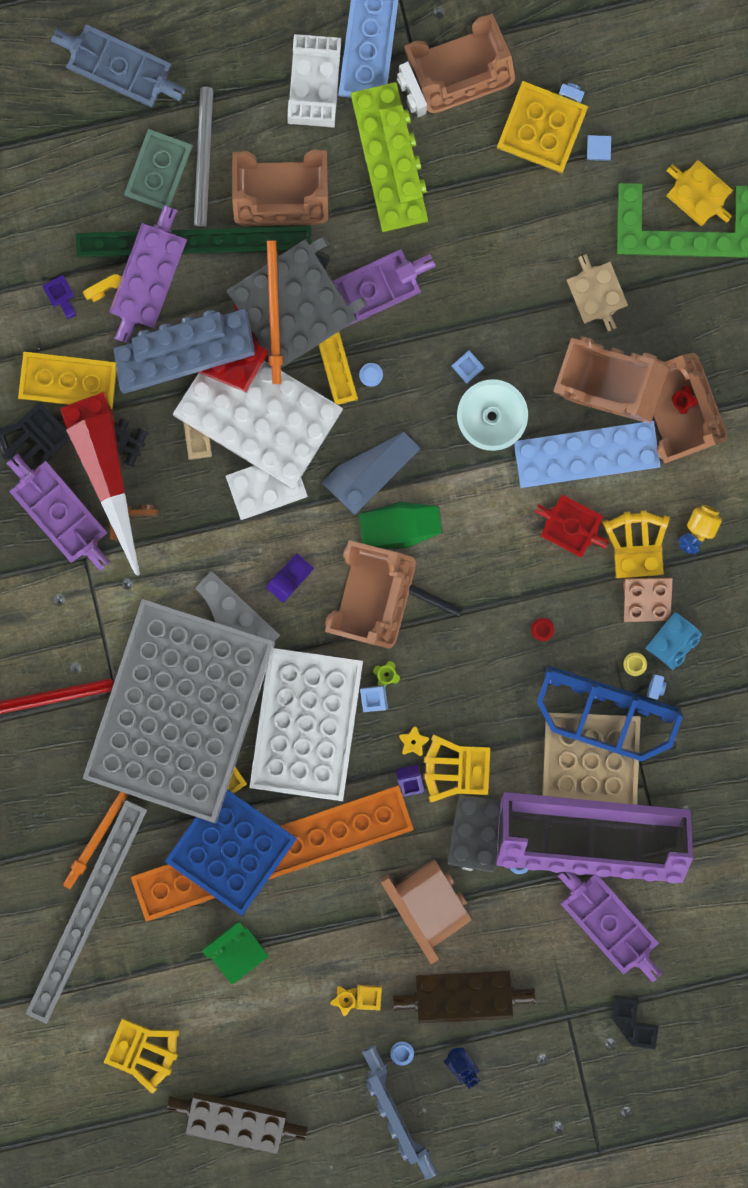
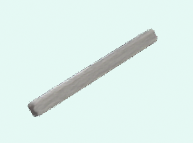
M211 87L200 88L194 226L201 228L207 226L213 89Z

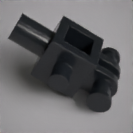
M120 418L118 425L115 426L118 452L121 455H124L126 451L129 452L123 463L134 467L137 456L140 457L142 454L139 452L140 448H144L146 445L143 442L149 432L138 428L137 435L133 439V434L126 430L129 421ZM129 442L133 443L132 448L128 447Z

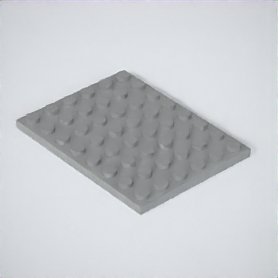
M142 599L82 779L217 823L276 642Z

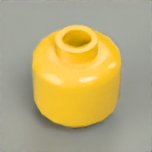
M708 505L696 507L691 514L687 527L692 532V535L700 541H704L705 538L712 539L716 536L722 522V518L719 516L720 512Z

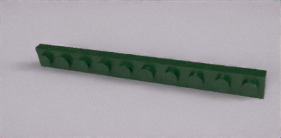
M311 226L171 230L172 234L187 239L181 255L267 252V241L276 240L277 252H286L305 239L308 240L309 244H312ZM139 231L75 233L76 257L130 256Z

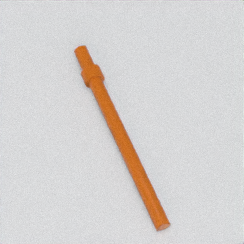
M276 240L267 241L271 346L269 365L271 366L272 384H281L283 355H280Z
M123 792L118 794L79 859H75L71 865L72 870L62 884L63 886L71 889L79 875H83L88 867L86 865L129 794Z

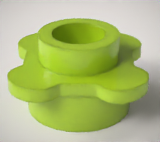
M389 661L384 666L374 667L373 673L377 675L379 680L378 686L385 685L386 687L390 683L396 684L399 682L400 676L396 674L394 662ZM386 672L389 673V676H388V677H385V676H384V674H385Z

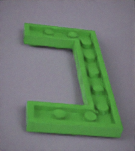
M618 184L617 255L748 258V186L735 187L734 233L642 231L643 184Z

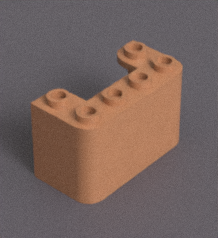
M582 336L580 340L571 338L553 392L583 406L651 423L669 368L665 366L666 362L658 360L656 356L648 353H643L642 356L631 353V356L624 355V351L616 348H611L610 351L603 349L604 346L594 343V340Z

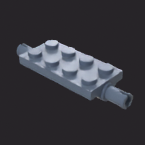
M87 24L80 36L76 37L58 28L54 31L56 36H52L51 42L70 50L71 57L66 66L67 69L153 108L158 95L161 93L178 101L182 100V94L184 95L186 87L167 80L172 67L171 63Z
M375 1045L362 1051V1054L371 1069L368 1071L366 1085L372 1097L376 1095L378 1098L377 1107L383 1118L387 1116L389 1120L387 1121L389 1125L387 1127L392 1138H398L399 1140L398 1149L403 1160L408 1159L411 1165L417 1162L425 1180L436 1176L438 1171L429 1156L430 1150L413 1141L385 1085L387 1064L383 1063Z

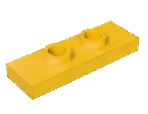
M337 332L320 343L319 349L334 402L337 405L358 400L341 336Z

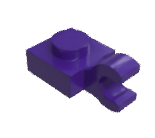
M64 275L42 285L54 308L60 305L68 320L77 316L69 302L75 296Z

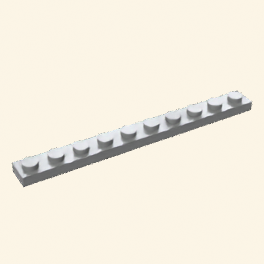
M126 799L25 1013L26 1015L45 1024L48 1023L148 809Z

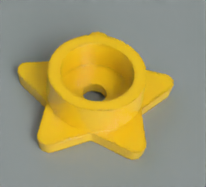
M416 726L412 728L409 734L399 735V738L404 743L402 754L414 752L419 756L423 755L422 746L429 741V737L420 735Z
M338 986L337 997L330 1004L339 1007L343 1016H346L350 1009L356 1008L357 988L345 990Z

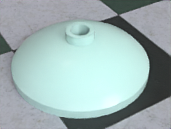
M501 380L481 381L470 387L462 396L457 410L458 425L463 436L474 446L489 451L502 450L514 444L524 433L528 422L527 404L522 394L511 384ZM490 412L496 414V419L493 421L487 417Z

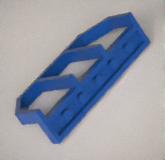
M547 665L544 672V681L537 698V704L552 732L639 761H644L671 748L683 718L680 708ZM548 683L555 686H561V684L570 686V690L583 694L584 691L589 693L576 732L555 726L543 702ZM594 698L601 701H606V699L615 701V705L626 709L630 706L616 745L581 734ZM635 708H637L638 713L650 716L651 713L658 715L660 720L667 723L675 721L668 741L641 754L622 748Z

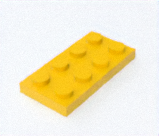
M23 352L18 399L70 405L105 392L110 407L113 410L117 362Z

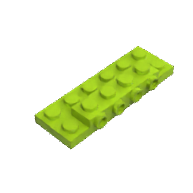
M397 82L351 92L350 95L382 232L428 222L423 200V193H427L424 179L419 180L417 170H421L419 156H414L412 147L416 146L413 132H408L407 124L411 123L408 109L403 110Z

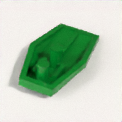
M397 502L359 514L362 544L378 548H409L443 533L439 506Z

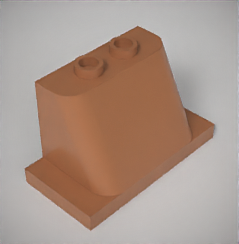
M433 859L394 883L389 873L381 878L382 886L430 964L438 961L439 956L434 947L472 921L464 907L468 903L462 893L458 892L456 894L452 888L455 882L449 872L443 873L436 860Z

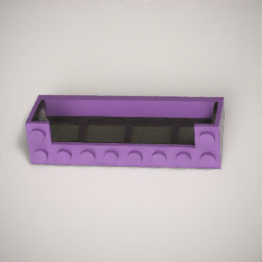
M504 792L501 800L496 866L527 868L532 871L548 870L555 873L570 872L577 875L592 874L600 877L613 876L623 879L635 878L646 881H667L674 884L683 883L693 860L691 810Z

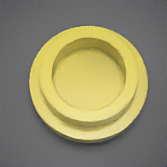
M634 652L625 657L623 667L629 675L639 676L645 672L647 661L642 654Z

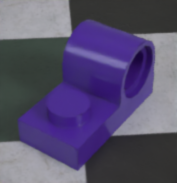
M296 553L269 582L266 589L284 603L314 568Z

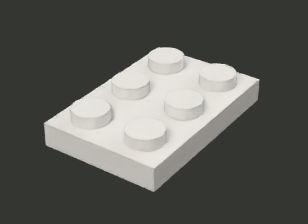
M255 465L226 475L241 520L308 497L301 478L293 489Z

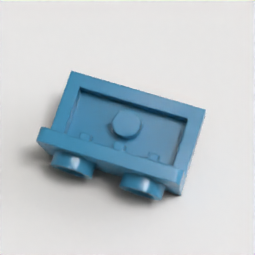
M674 612L647 645L646 649L665 663L671 670H674L683 663L685 655L689 650L699 643L702 633L694 625Z

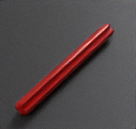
M110 678L0 701V714L112 691L114 680Z

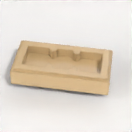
M184 422L188 459L212 457L210 438Z

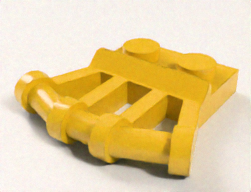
M646 510L632 514L628 511L610 521L605 520L602 522L614 548L616 578L664 575L661 544L669 523V516L664 515L661 517L648 513ZM640 522L642 546H633L631 523ZM648 522L660 526L654 545H649ZM623 524L626 547H620L613 532V529Z
M433 734L431 738L432 744L423 763H426L423 779H425L430 794L428 797L429 801L434 802L455 794L488 795L490 747L459 746ZM441 745L459 752V758L436 757ZM435 764L459 765L458 775L435 774ZM435 780L458 781V787L439 793Z
M122 1018L104 1063L132 1074L147 1090L154 1093L157 1090L158 1084L167 1075L171 1074L173 1060H176L178 1057L177 1037L180 1030L149 1029L146 1026ZM147 1037H168L167 1049L146 1041ZM145 1048L164 1056L162 1064L141 1057L142 1049ZM136 1063L155 1070L157 1073L149 1080L135 1067Z

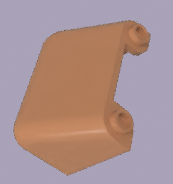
M493 13L476 19L472 25V34L430 49L424 41H413L404 46L413 74L427 103L428 112L438 113L507 88L515 81L512 56Z
M311 150L304 155V162L257 163L256 156L248 151L232 152V201L235 222L241 226L319 225L328 221L327 150Z
M696 353L681 355L666 361L665 366L669 368L654 413V418L662 440L659 441V446H657V453L660 459L664 461V464L727 441L724 423L703 366ZM689 386L692 395L697 398L698 404L688 409L686 414H680L679 409L672 402V396L676 392L681 391L682 387Z
M349 540L348 545L344 549L343 557L346 563L351 565L340 610H334L327 616L325 632L390 649L395 645L409 595V587L412 584L416 561L408 555Z

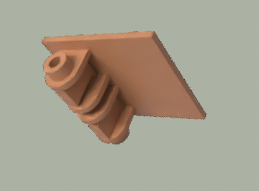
M649 577L625 578L623 580V589L625 590L624 622L669 620L671 617L672 578Z

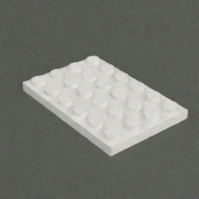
M263 361L247 393L198 373L174 411L173 416L294 489L342 413L343 408L282 371L281 384H272L271 366L268 362Z
M273 649L266 670L249 788L343 801L363 661Z

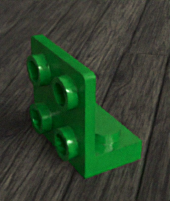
M241 919L202 949L207 959L210 957L232 985L268 958L267 952Z

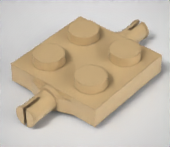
M585 254L583 257L586 264L582 256L578 257L583 271L579 275L567 279V283L584 324L593 320L603 319L607 332L612 331L609 322L613 330L617 328L612 315L617 310L627 307L628 304L611 262L592 267L587 254Z

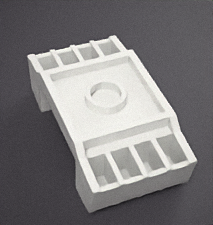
M294 34L290 100L288 102L287 116L288 124L335 128L342 38Z

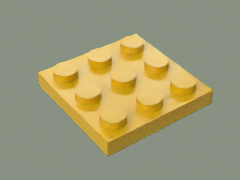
M522 81L497 149L563 173L588 106Z

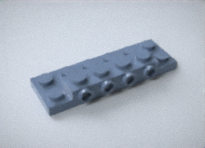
M245 309L225 315L209 310L203 313V317L197 319L193 317L183 318L181 324L174 326L172 324H163L159 327L158 331L154 332L149 330L140 331L137 334L138 337L132 338V343L113 348L115 362H117L119 387L123 394L255 355L249 316Z

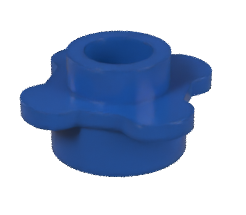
M685 533L684 536L681 535L677 539L680 543L679 547L688 554L699 552L698 547L701 543L692 534Z

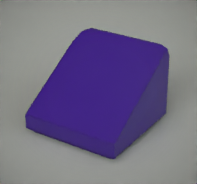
M418 765L396 769L398 784L403 798L425 793Z

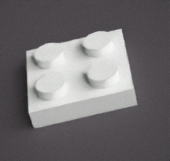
M409 62L401 64L397 74L398 85L402 92L405 90L407 92L406 102L410 112H415L417 118L421 117L427 112V103Z

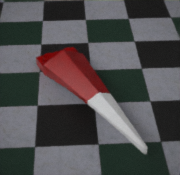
M101 392L60 408L67 428L66 431L134 573L139 576L140 571L120 466L114 416L106 393Z

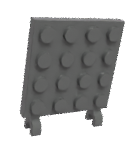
M325 236L312 244H309L308 240L305 239L277 257L280 355H283V365H281V368L355 322L357 318L354 313L368 305L363 296L348 305L316 255L317 251L329 244ZM266 264L226 291L239 310L245 309L248 312L250 328L262 347L267 349V355L269 356L271 355L268 264Z

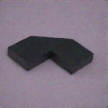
M615 995L611 1019L631 1046L655 1050L659 1026L636 1022L638 998Z

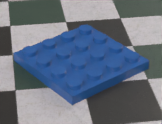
M227 789L217 823L196 817L165 862L243 916L297 837Z

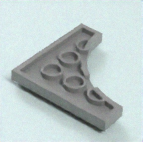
M212 571L195 588L209 605L215 623L271 641H275L280 636L277 631Z

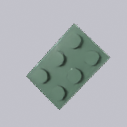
M148 129L124 196L160 210L163 209V205L171 207L193 145Z

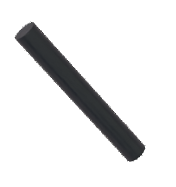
M410 585L409 594L457 617L460 616L463 610L416 586Z

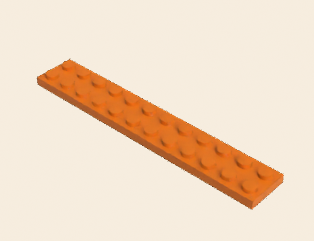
M399 785L280 825L297 837V839L268 880L413 831L414 828ZM169 864L131 876L146 922L215 898Z

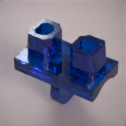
M464 1048L452 1049L447 1058L443 1060L460 1084L464 1082L468 1089L474 1087L480 1082L476 1075L480 1072L478 1066Z

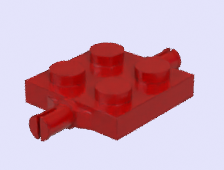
M564 495L560 496L556 506L551 510L538 503L534 513L546 518L545 527L540 537L580 558L583 557L586 549L592 543L606 549L607 545L602 542L608 544L610 541L597 535L598 526L604 516Z

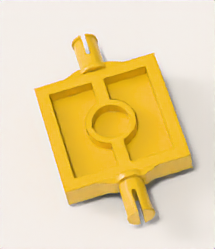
M699 160L684 172H681L673 164L666 170L676 179L675 185L667 194V197L701 227L715 214L726 223L732 218L733 215L722 206L733 190Z

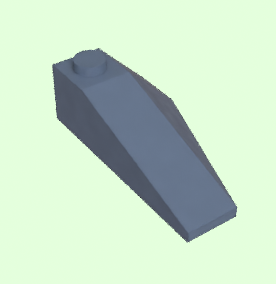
M403 432L338 465L321 483L356 515L421 448Z

